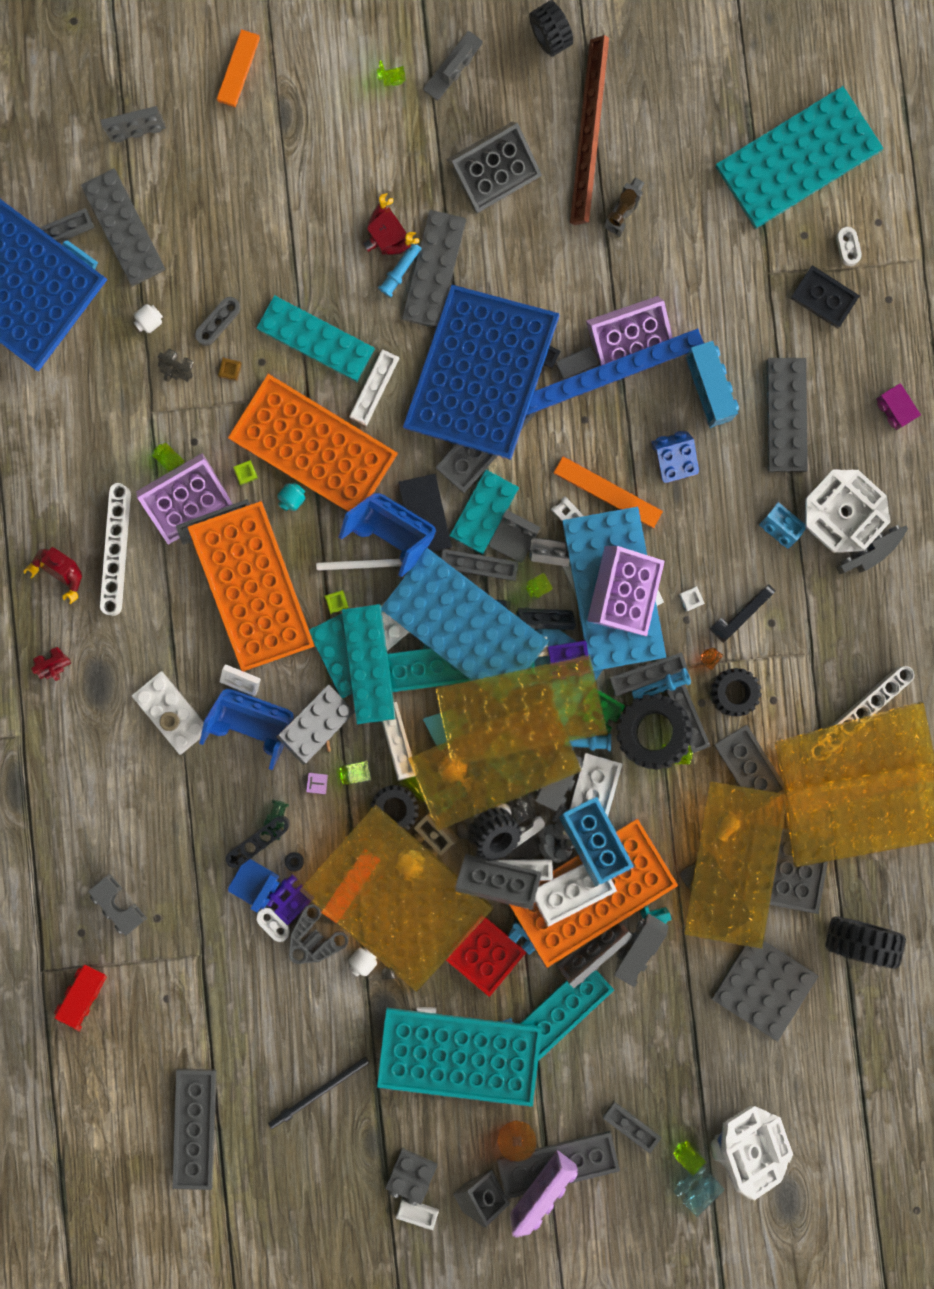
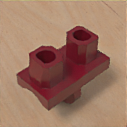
M55 647L49 651L50 659L46 660L43 655L33 658L34 667L31 670L40 679L53 677L55 681L60 680L59 673L64 671V667L71 664L70 658L59 647Z

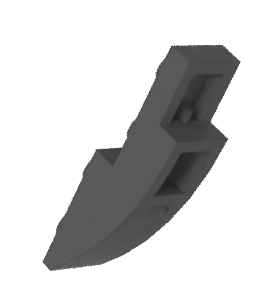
M897 525L888 529L889 534L885 536L880 533L867 549L857 553L859 557L853 560L849 557L840 561L842 565L837 567L839 574L855 567L861 573L877 565L898 546L908 527L903 526L900 528Z

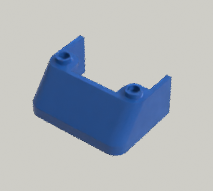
M375 493L345 514L339 538L342 540L351 532H354L359 537H368L373 533L402 551L399 557L402 565L398 574L402 577L416 565L423 552L428 548L434 538L436 528L385 495Z
M225 689L219 695L204 721L199 744L203 745L210 733L216 736H224L228 733L229 729L265 742L263 750L272 756L269 769L273 770L284 747L276 736L294 719V714L288 709L236 690Z

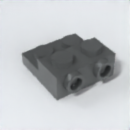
M402 1148L386 1183L388 1193L393 1197H399V1195L405 1197L406 1202L416 1206L417 1203L421 1205L437 1168V1163Z

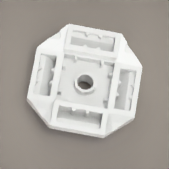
M832 470L805 499V528L833 553L864 551L890 523L887 496L859 470ZM842 507H844V508H846V509L848 510V516H847V517H845V516L842 515V513H841V508H842Z
M749 1106L723 1123V1130L717 1139L724 1159V1167L728 1170L734 1189L753 1200L782 1181L787 1163L790 1162L793 1156L780 1117L755 1106Z

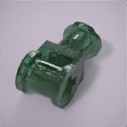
M272 800L271 814L267 815L263 826L279 815L284 816L286 807H289V804L279 800ZM278 822L276 827L273 828V831L277 830L279 827L283 828V826L285 825L284 822ZM266 831L261 832V836H270Z

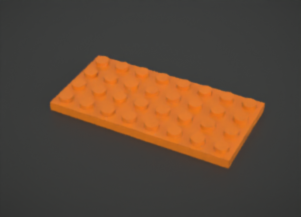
M270 374L266 376L228 437L234 443L347 512L374 494L398 455L396 451Z
M262 501L188 526L241 671L244 672L315 647Z
M638 819L616 831L634 865L630 870L611 879L617 890L616 892L547 927L535 902L533 910L509 904L546 968L678 886ZM579 855L554 869L553 879L582 865L583 863ZM540 880L539 886L551 880Z

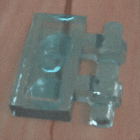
M702 1164L696 1169L693 1168L690 1171L691 1174L684 1181L681 1180L677 1184L678 1187L673 1191L677 1197L683 1192L687 1195L682 1201L696 1217L725 1190L710 1173L705 1178L701 1176L706 1170ZM697 1180L699 1184L691 1190L689 1186Z

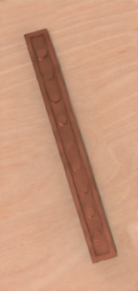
M605 35L590 39L570 217V224L573 225L589 223L609 45V37Z

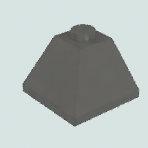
M492 1169L464 1183L453 1193L462 1212L482 1227H487L510 1205Z

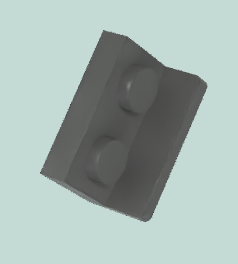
M531 538L528 554L531 561L569 566L570 562L566 542Z

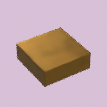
M223 357L218 376L238 381L242 362Z

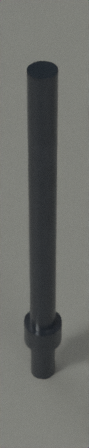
M365 1056L289 1109L285 1108L282 1110L279 1116L268 1122L270 1128L274 1129L282 1122L289 1121L301 1109L368 1065L370 1062Z

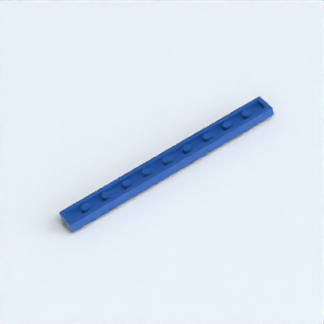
M697 328L534 391L526 416L688 354L692 347L704 344L699 329Z

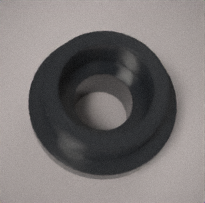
M292 852L285 858V866L290 871H299L304 865V858L298 852ZM293 858H296L298 860L297 865H293L291 863V860Z

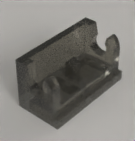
M533 835L513 849L510 854L508 853L504 859L531 860L541 853L538 845L541 843L536 835Z

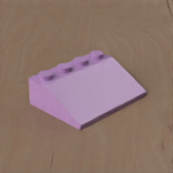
M658 296L586 320L600 366L673 338L664 300Z
M203 453L136 491L138 500L168 545L180 538L176 525L233 505Z
M605 546L587 621L647 636L665 561L619 546Z
M557 1150L510 1212L514 1236L529 1235L533 1229L537 1230L542 1223L541 1219L545 1213L549 1214L553 1209L554 1201L557 1198L560 1199L565 1193L566 1185L569 1182L572 1183L577 1177L578 1170L576 1164Z

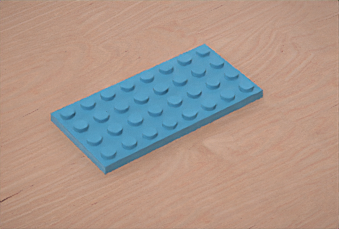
M633 507L562 520L584 641L587 642L588 664L591 671L666 658L656 600L647 636L587 621L604 547L619 546L647 555L639 508Z
M426 548L416 565L406 574L381 607L383 612L500 703H503L549 643L541 634L428 548Z

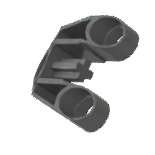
M311 903L306 906L291 934L289 957L295 964L320 962L344 949L349 942V937L344 931H337L313 952L311 949L324 937L317 929L304 941L301 940L322 914L321 908L317 904ZM311 907L318 911V915L315 918H310L307 915V910ZM337 935H342L345 938L344 945L338 946L335 944L334 939ZM296 949H301L304 952V957L300 960L295 959L293 956V952Z

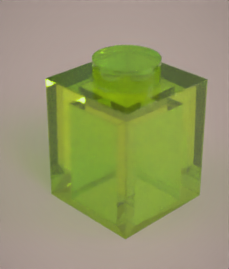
M688 1140L678 1144L673 1153L676 1160L692 1176L706 1163L703 1155Z

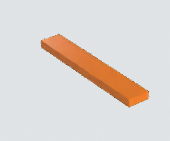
M564 456L553 473L618 510L638 507L641 522L651 528L655 527L663 512Z

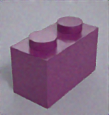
M901 383L876 399L879 409L885 412L889 425L895 428L896 431L921 416Z

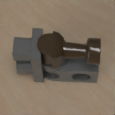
M636 177L631 184L626 182L618 203L605 222V229L619 237L622 235L626 226L623 224L625 218L629 217L633 209L636 210L643 194L641 189L644 186V182Z

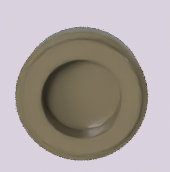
M166 712L160 717L159 723L165 731H174L180 725V718L174 712Z

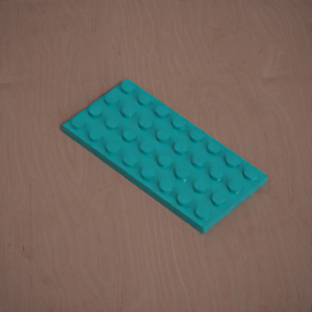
M842 86L723 159L715 167L753 227L757 229L880 153L884 147L845 87Z
M387 1008L377 1088L533 1107L542 1027Z

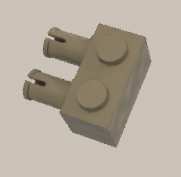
M432 811L414 827L417 832L407 841V844L409 846L413 844L411 848L416 850L426 840L430 846L420 856L424 859L429 855L424 862L430 864L438 854L442 856L460 838Z

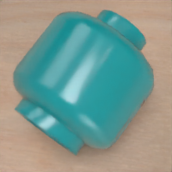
M287 483L277 494L278 505L285 511H288V509L296 511L305 501V491L296 483Z

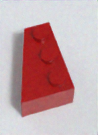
M85 964L83 968L79 967L73 986L69 985L65 991L64 996L66 998L62 1004L59 1003L54 1011L56 1015L54 1019L80 1032L82 1028L80 1025L85 1016H88L89 1008L94 999L97 998L107 978L105 974Z

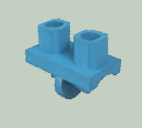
M515 920L512 923V929L508 937L515 943L521 936L525 937L527 941L522 946V949L530 955L535 951V948L521 924Z

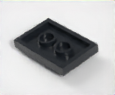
M812 265L790 299L838 329L860 295Z

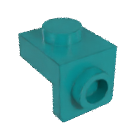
M648 906L640 909L643 919L649 913L665 924L667 921L672 920L667 907L649 911Z

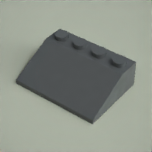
M517 122L508 123L447 159L457 181L476 213L542 176Z

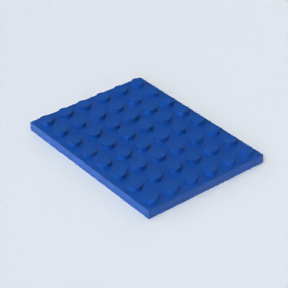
M0 199V343L39 372L108 279Z
M451 285L403 428L511 460L560 317L559 313Z

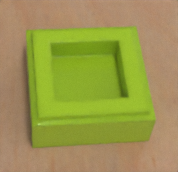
M251 460L233 467L240 485L258 479Z
M343 590L325 595L330 614L340 612L343 609H349Z

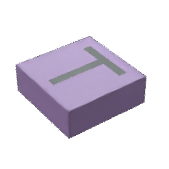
M309 773L306 792L326 794L328 775Z

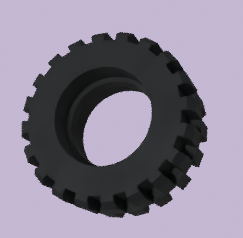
M647 694L643 695V698L632 700L633 703L631 705L627 704L625 706V712L623 714L620 713L618 718L620 723L616 725V730L618 731L616 737L617 741L620 742L621 746L619 747L621 751L626 754L630 761L648 769L661 770L662 768L672 767L674 763L678 764L682 760L683 755H687L689 752L688 747L693 742L691 737L694 731L691 727L692 721L687 715V711L676 701L660 694L651 696ZM651 714L665 716L672 725L673 731L669 743L659 750H649L638 740L639 725L644 718Z
M835 916L830 921L825 947L828 951L846 958L885 968L897 969L901 966L906 938L904 934L890 929Z

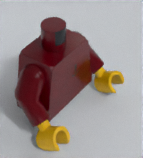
M388 193L381 194L379 197L380 203L377 204L367 223V233L370 238L364 241L362 245L368 253L377 247L382 255H401L411 247V244H418L419 239L415 238L412 240L416 232L407 233L391 209L386 207V205L393 203V198L386 202L385 197Z
M51 547L49 550L40 549L32 562L25 568L24 574L30 571L32 573L30 578H33L39 572L40 567L69 587V591L62 598L64 601L69 598V604L78 599L76 591H78L82 572L75 561L56 548Z

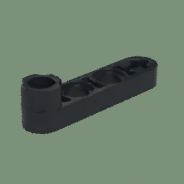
M768 584L729 623L721 617L711 626L710 630L724 643L775 593V590Z
M279 815L239 845L233 847L226 856L227 865L231 868H238L286 833L290 826L289 819L286 816ZM278 822L285 823L283 828L279 827L275 832L273 831ZM261 832H268L271 837L270 840H262L260 837ZM246 843H253L255 851H247L245 848ZM240 853L242 855L238 860L233 857Z

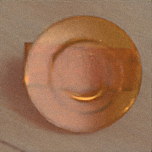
M709 648L703 652L701 661L712 671L724 655L716 648Z

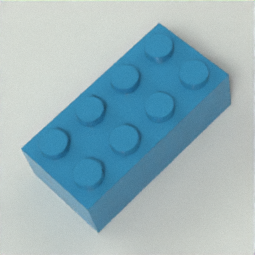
M713 341L692 347L685 357L710 428L732 421L739 411L738 402L736 399L733 400L731 394L733 392L730 381L727 382L725 376L727 374L725 365L721 364L719 359L720 350L717 345H714Z
M598 797L563 813L559 817L595 887L634 867Z

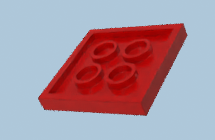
M481 914L446 956L445 960L490 997L527 952L518 943L513 942L505 932L486 916Z

